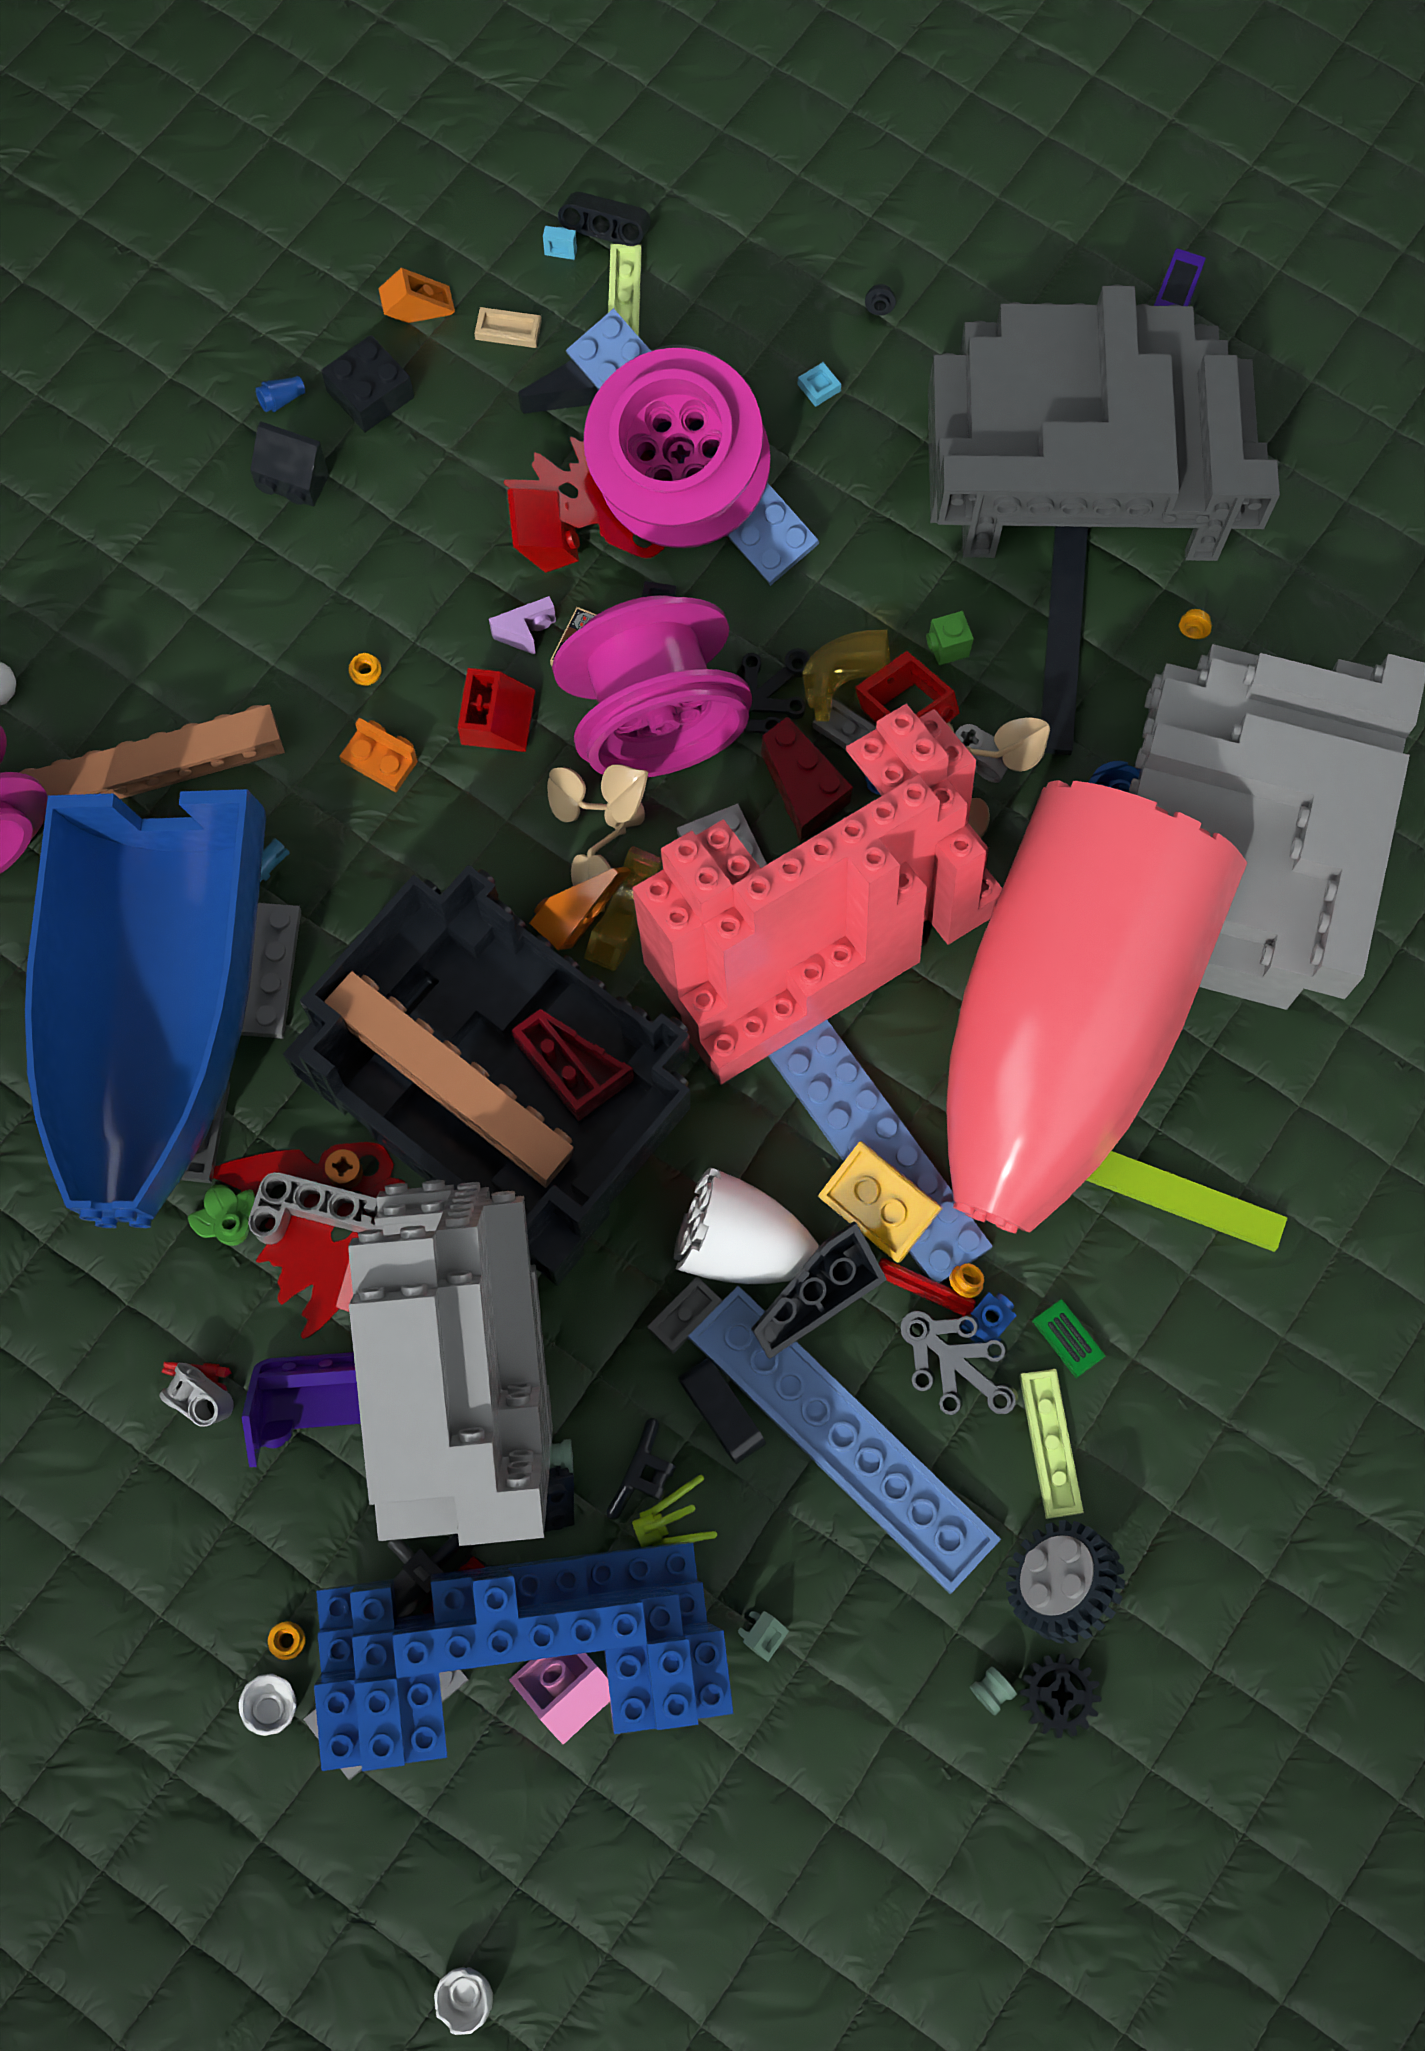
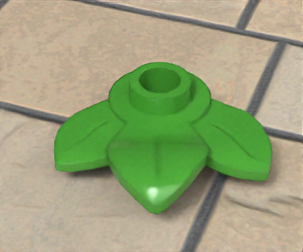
M220 1184L212 1185L204 1197L205 1209L189 1214L188 1222L196 1234L201 1237H216L223 1244L238 1245L248 1236L250 1229L248 1221L256 1196L251 1189L235 1196L227 1186ZM236 1224L232 1229H227L228 1226Z

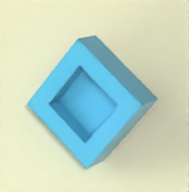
M545 226L543 233L544 254L575 260L577 252L576 231L568 230L564 227Z
M824 362L799 376L797 385L815 407L839 393L842 385Z

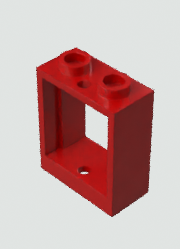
M908 651L855 687L861 709L874 721H878L891 713L883 705L913 684L933 700L931 704L916 713L918 718L935 709L942 719L949 723L960 714L955 691Z

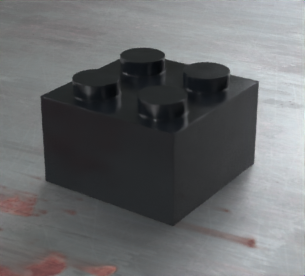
M372 335L321 369L326 391L364 432L370 430L414 398L410 376Z

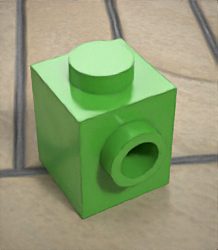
M963 611L932 619L929 633L926 634L929 650L934 652L938 665L970 656L974 638Z

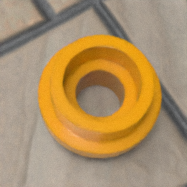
M1191 609L1181 617L1179 629L1185 636L1191 639H1203L1210 634L1212 629L1210 616L1203 610Z
M368 653L356 655L349 664L350 677L359 685L366 686L375 683L382 673L379 660ZM364 668L371 669L369 673H360V671Z
M966 1263L956 1266L951 1271L949 1280L952 1288L959 1295L966 1298H974L983 1289L984 1275L978 1267Z
M289 1621L281 1622L274 1626L268 1636L270 1652L282 1660H290L297 1657L303 1651L306 1643L303 1629L298 1624ZM285 1634H291L294 1638V1642L289 1648H284L281 1644V1639Z

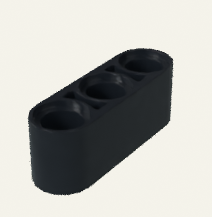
M584 192L571 193L558 212V220L564 228L626 246L638 245L651 225V218L645 209ZM571 208L576 209L580 215L575 214ZM600 215L606 217L609 222L603 221ZM629 223L636 225L638 230L633 229Z
M708 1357L678 1377L683 1389L735 1464H738L766 1444L762 1434Z

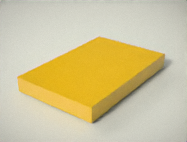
M859 1141L818 1195L822 1201L850 1224L856 1222L862 1234L897 1263L904 1259L943 1209L941 1205L862 1141Z

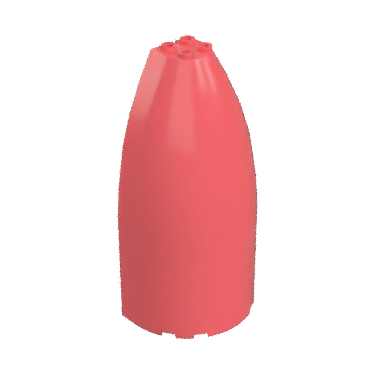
M1060 780L1048 782L1046 788L1043 787L978 948L964 992L951 1050L946 1114L948 1157L955 1202L954 1209L965 1213L966 1216L984 1223L985 1220L991 1222L996 1227L1016 1234L1018 1229L1030 1233L1085 1182L1128 1130L1160 1076L1183 1029L1247 865V861L1239 850L1221 834L1213 833L1211 837L1208 831L1200 828L1201 822L1181 812H1175L1172 817L1168 815L1169 813L1166 810L1156 806L1157 802L1115 788L1081 781H1073L1070 787Z

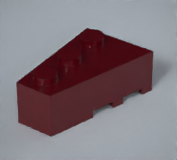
M788 717L762 736L761 754L774 784L782 796L785 809L796 828V834L801 842L850 803L853 787Z
M541 1009L512 1029L517 1046L578 1122L634 1081V1073L631 1066L625 1062L618 1061L607 1054L603 1048L585 1040L576 1031Z

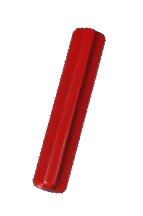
M883 1258L878 1263L887 1278L886 1281L960 1315L971 1314L976 1305V1301L973 1298L963 1297L955 1290Z

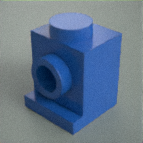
M989 1292L971 1313L979 1321V1330L969 1338L975 1343L988 1342L992 1338H999L1017 1316L1012 1312L1014 1308L1013 1303L1000 1293L994 1297ZM992 1311L998 1317V1321L994 1323L987 1321L985 1317L986 1312ZM964 1320L962 1323V1328L965 1331H973L974 1326L971 1321Z

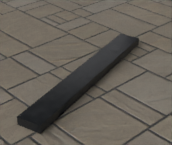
M1054 527L1041 720L1049 724L1050 733L1044 753L1071 755L1073 751L1088 527Z

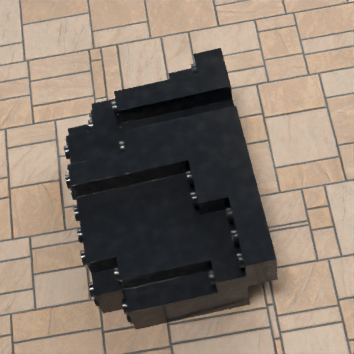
M467 865L442 894L440 889L430 880L425 879L422 882L413 875L301 998L300 1003L310 1024L287 1048L283 1056L295 1076L344 1115L349 1113L367 1127L372 1138L426 1181L444 1180L445 1185H454V1190H458L457 1185L478 1182L480 1183V1188L489 1187L490 1199H492V1193L501 1191H514L515 1197L524 1196L530 1265H536V1270L558 1286L584 1255L583 1246L610 1215L609 1205L690 1110L689 1082L676 1072L689 1057L688 1028L677 1018L671 1017L669 1019L662 1013L655 1021H652L650 1016L640 1007H633L620 996L615 999L606 992L607 987L595 976L588 978L580 972V966L571 957L565 955L562 958L553 951L554 946L542 935L535 937L526 930L528 928L527 925L514 915L513 911L504 902L498 900L499 894L495 886L496 881L483 869L477 872L470 865ZM351 971L360 978L366 975L378 985V992L386 999H389L390 996L397 999L407 1009L405 1014L414 1021L417 1018L425 1021L434 1030L432 1034L442 1043L448 1040L461 1051L460 1057L468 1064L472 1062L479 1064L489 1074L487 1079L497 1087L500 1084L508 1087L517 1096L516 1102L525 1109L528 1106L533 1107L544 1117L543 1123L553 1131L555 1128H559L572 1139L573 1142L570 1144L574 1147L572 1158L546 1188L348 1031L342 1016L324 1001ZM539 1009L570 1027L579 1036L593 1045L596 1044L603 1048L607 1054L618 1061L625 1062L633 1068L634 1081L579 1122L515 1043L512 1029Z

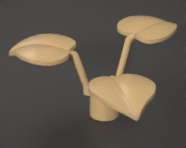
M1037 718L1014 719L1000 727L995 734L994 742L999 751L972 749L969 746L966 748L972 755L991 758L1003 756V763L1010 770L1026 771L1037 765L1044 755L1050 726L1047 722ZM950 722L947 723V725L954 732L953 726L950 724ZM972 798L969 824L979 837L982 838L989 824V808L981 798Z
M623 764L609 766L605 770L601 781V792L604 799L608 802L607 804L586 803L583 801L586 785L582 777L574 770L558 767L550 771L547 785L548 800L552 812L559 820L563 822L575 821L579 817L580 807L583 809L605 810L606 823L615 828V831L588 850L587 855L580 854L574 858L571 868L573 886L610 870L611 867L607 860L601 855H595V853L617 836L625 834L627 827L640 825L644 821L645 810L641 800L649 773L647 770L636 769ZM605 906L600 912H605Z

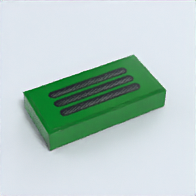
M1062 1299L1032 1321L1075 1378H1078L1106 1356Z

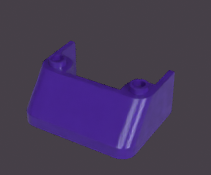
M354 1352L270 1358L254 1366L242 1412L249 1467H257L261 1447L278 1448L283 1446L292 1437L293 1429L361 1424Z

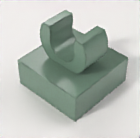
M751 1611L749 1616L756 1621L750 1632L740 1628L738 1633L744 1638V1644L758 1656L769 1662L789 1630L767 1612L763 1611L760 1615L757 1612Z

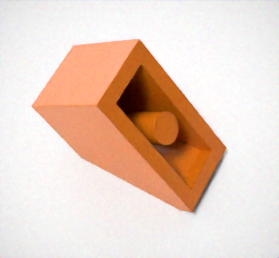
M402 267L378 288L384 315L406 323L449 316L455 312L448 285Z

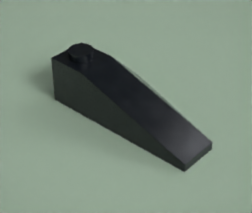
M852 1222L821 1244L751 1328L769 1359L887 1280L856 1222Z

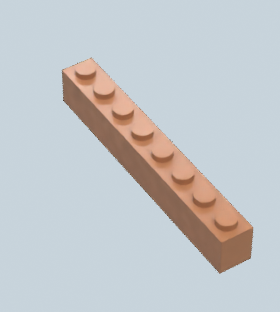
M270 704L265 706L254 705L240 713L233 715L222 714L208 722L186 724L179 730L168 733L157 732L150 735L147 739L136 742L125 741L111 749L89 751L82 757L71 760H57L50 766L39 769H24L19 773L27 774L38 780L47 795L114 793L119 799L279 755L285 753Z
M351 971L324 1001L342 1016L348 1031L546 1188L572 1158L574 1153V1147L570 1145L573 1142L572 1139L559 1128H555L553 1131L543 1123L544 1117L533 1107L528 1106L525 1109L516 1102L517 1096L503 1084L497 1087L487 1079L489 1074L479 1064L475 1062L468 1064L460 1057L461 1051L448 1040L442 1043L432 1035L434 1030L420 1018L414 1021L405 1014L407 1009L392 996L386 999L378 992L379 987L372 979L366 975L360 978Z

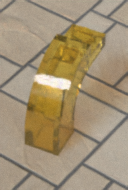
M866 630L838 637L822 646L811 656L804 668L803 679L806 699H808L809 708H814L816 721H829L833 695L841 685L855 678L870 677L889 664L888 630Z
M635 846L628 850L623 867H628L631 873L614 893L605 914L592 930L584 959L614 972L616 971L639 932L632 888L660 872L662 865L661 857Z

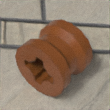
M346 1149L337 1150L331 1153L326 1160L325 1172L332 1184L337 1188L344 1190L352 1189L361 1182L364 1175L363 1167L357 1155L352 1151Z

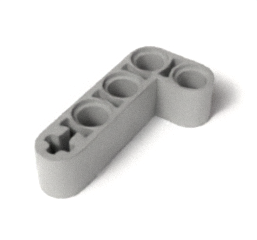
M276 1172L268 1174L261 1181L248 1221L250 1230L264 1244H274L283 1238L291 1215L358 1233L373 1229L383 1230V1226H375L374 1221L370 1217H376L378 1213L377 1198ZM279 1185L287 1187L285 1194L281 1198H270L274 1187ZM311 1194L320 1195V1201L315 1207H304L306 1197ZM342 1204H354V1210L349 1216L340 1217L337 1215V1210ZM273 1218L276 1220L272 1230L268 1232L259 1231L260 1224L265 1219Z

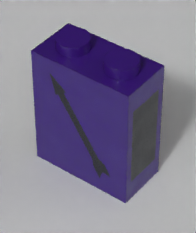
M1176 248L1154 306H1170L1175 304L1189 306L1206 258Z

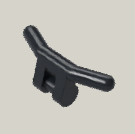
M649 1418L646 1421L637 1450L625 1477L607 1508L606 1514L612 1520L620 1517L635 1489L662 1501L666 1492L663 1489L668 1477H672L675 1472V1465L651 1455L659 1429V1422L655 1418ZM646 1466L655 1470L650 1482L641 1478Z

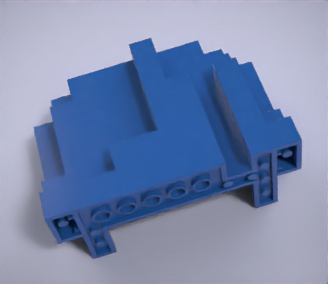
M687 1541L431 1574L434 1613L397 1617L394 1579L321 1588L316 1591L320 1626L318 1644L321 1674L314 1684L321 1771L362 1766V1771L405 1766V1763L447 1758L439 1677L440 1672L605 1650L614 1734L698 1725V1719L733 1714L724 1630L707 1622L703 1583L697 1580L693 1542Z

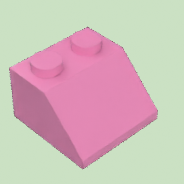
M586 1653L530 1660L509 1679L538 1718L562 1744L566 1743L610 1702L608 1678Z

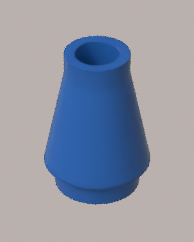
M298 375L292 378L264 381L261 383V386L256 387L257 399L265 412L270 410L276 412L298 396L305 394L303 381Z

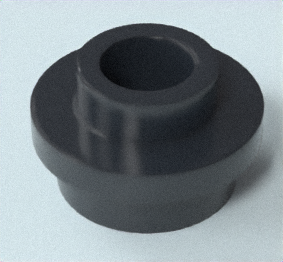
M884 284L873 286L865 296L866 308L875 315L890 313L896 304L894 292L889 286ZM882 300L884 301V303H878L876 301Z

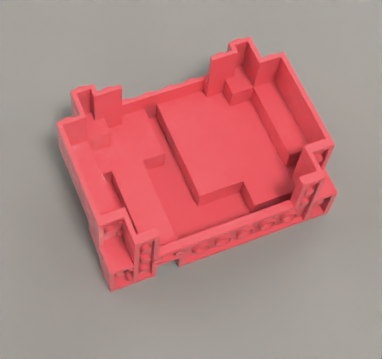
M906 703L876 721L875 730L846 746L848 754L882 796L781 857L760 868L723 819L697 835L691 830L662 847L663 870L632 888L644 964L680 1013L682 1023L688 1028L687 1033L689 1034L690 1043L720 1085L918 964L921 956L923 925L927 920H929L943 940L949 945L991 918L1002 887L986 868L989 848L969 824L976 759L935 709L918 718Z

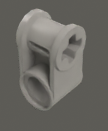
M965 724L960 726L955 733L963 744L965 742L970 743L969 747L972 749L999 751L994 742V736L975 725ZM973 755L976 759L975 772L990 782L999 783L1008 770L1003 763V756L991 758Z
M187 1363L177 1364L174 1378L168 1388H163L159 1394L164 1403L178 1410L200 1427H207L227 1419L232 1414L234 1408L233 1399L227 1391L208 1379L199 1369ZM208 1400L214 1406V1415L208 1410Z

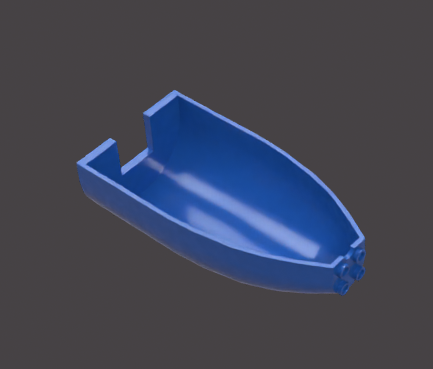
M248 789L180 791L179 805L191 816L184 818L142 819L114 793L48 795L27 962L25 998L27 1076L35 1121L50 1169L65 1206L80 1214V1219L95 1221V1226L116 1228L117 1222H128L129 1226L135 1228L151 1227L152 1220L182 1179L206 1138L226 1092L243 1029L250 990L266 826V811Z

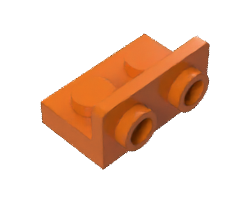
M358 718L355 722L357 732L339 756L341 762L397 793L418 762L414 745L402 736L395 738L386 733L385 728L373 720L367 722Z

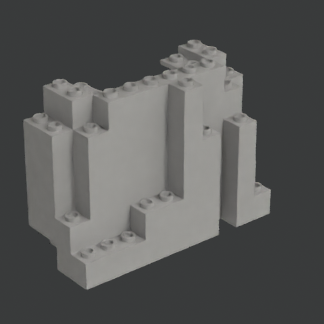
M1212 644L1208 655H1201L1197 670L1166 663L1162 674H1155L1152 687L1149 688L1144 705L1145 708L1150 709L1142 734V738L1145 739L1142 748L1139 749L1135 768H1139L1140 773L1138 779L1132 778L1128 793L1157 802L1156 806L1166 810L1169 813L1168 815L1172 817L1175 812H1181L1201 822L1200 828L1208 831L1211 837L1213 833L1221 834L1239 850L1247 861L1246 868L1199 987L1287 1010L1303 989L1345 999L1362 980L1365 974L1410 755L1403 753L1406 738L1417 723L1425 684L1424 662L1388 654L1381 665L1376 664L1374 668L1338 659L1331 671L1260 653L1258 656Z
M444 1180L426 1181L422 1183V1188L408 1189L406 1183L386 1185L385 1191H380L376 1197L378 1213L374 1218L375 1226H383V1230L361 1231L358 1233V1238H352L348 1245L353 1297L349 1303L368 1498L369 1505L375 1504L378 1541L458 1534L459 1546L544 1538L553 1423L549 1385H547L537 1272L536 1265H530L524 1196L515 1197L514 1191H501L492 1193V1199H490L489 1187L480 1188V1183L478 1182L457 1185L458 1190H454V1185H445Z

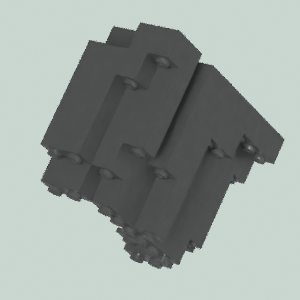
M1120 284L1102 286L1097 305H1085L1083 303L1073 305L1052 303L1021 304L1019 302L1000 304L997 323L985 321L965 322L959 355L945 353L934 355L928 386L930 523L962 525L963 557L995 558L1003 526L1193 528L1185 548V559L1218 561L1231 529H1264L1280 496L1277 460H1268L1267 443H1258L1252 359H1240L1237 355H1228V340H1219L1218 326L1194 325L1193 306L1176 304L1170 306L1139 304L1136 306L1135 286H1123Z

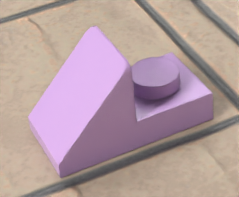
M550 596L489 619L491 635L494 640L531 654H535V646L530 632L534 630L542 631L556 622L555 609Z

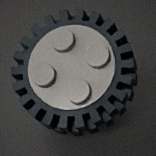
M1067 1520L1059 1521V1527L1053 1522L1046 1524L1047 1534L1039 1529L1032 1532L1036 1539L1034 1544L1027 1539L1020 1544L1027 1552L1024 1556L1015 1552L1012 1559L1020 1565L1018 1568L1009 1566L1007 1574L1015 1579V1581L1006 1582V1590L1013 1594L1008 1597V1601L1011 1606L1016 1608L1013 1612L1016 1617L1022 1620V1623L1042 1637L1064 1644V1639L1070 1643L1078 1642V1634L1085 1639L1092 1637L1091 1625L1099 1631L1106 1626L1100 1619L1103 1614L1110 1619L1113 1618L1116 1612L1108 1606L1110 1602L1119 1605L1121 1603L1122 1596L1115 1592V1589L1125 1588V1580L1118 1576L1125 1573L1124 1566L1118 1562L1121 1559L1118 1552L1101 1535L1080 1522L1073 1521L1072 1525Z

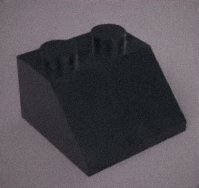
M260 421L257 428L250 469L255 486L266 494L272 495L275 493L286 497L295 504L302 505L304 503L314 507L329 477L320 441Z

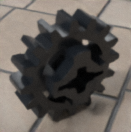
M1058 1654L1056 1663H1053L1051 1657L1047 1655L1043 1657L1044 1667L1034 1662L1030 1665L1034 1675L1022 1676L1021 1679L1028 1684V1687L1018 1691V1695L1027 1697V1703L1023 1704L1020 1709L1021 1711L1030 1710L1033 1714L1028 1720L1030 1725L1038 1721L1042 1723L1040 1727L1041 1734H1046L1050 1728H1053L1054 1737L1062 1738L1063 1729H1066L1070 1737L1077 1736V1725L1084 1730L1090 1727L1085 1719L1087 1716H1098L1099 1713L1092 1708V1703L1100 1702L1102 1697L1093 1695L1092 1689L1100 1684L1098 1681L1089 1682L1087 1679L1092 1671L1090 1667L1081 1671L1078 1669L1080 1659L1073 1658L1067 1664L1065 1654ZM1053 1670L1051 1681L1045 1687H1037L1039 1680L1046 1673ZM1070 1674L1079 1681L1082 1690H1077L1070 1682ZM1059 1686H1061L1063 1693L1068 1694V1700L1062 1701L1060 1706H1058V1700L1051 1696L1052 1691L1058 1690ZM1037 1702H1043L1049 1709L1051 1719L1047 1718L1040 1711ZM1075 1705H1082L1080 1712L1073 1719L1067 1721L1069 1710Z

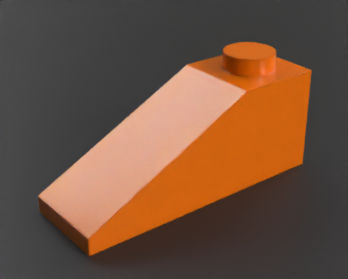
M628 867L612 868L556 895L543 899L535 908L534 912L536 915L529 924L557 950L572 948L631 873V870Z

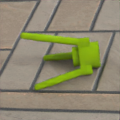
M698 1475L652 1508L639 1513L641 1518L632 1521L641 1547L687 1541L697 1542L717 1537L716 1531L663 1538V1536L669 1534L666 1525L694 1512L695 1506L689 1505L662 1517L661 1513H658L704 1480L703 1475Z

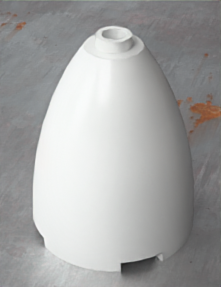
M709 1168L704 1172L695 1187V1193L700 1194L699 1197L696 1196L693 1199L688 1214L684 1213L674 1250V1259L680 1261L675 1269L703 1278L731 1283L769 1284L791 1281L816 1252L818 1243L802 1223L776 1200L734 1176L714 1168Z

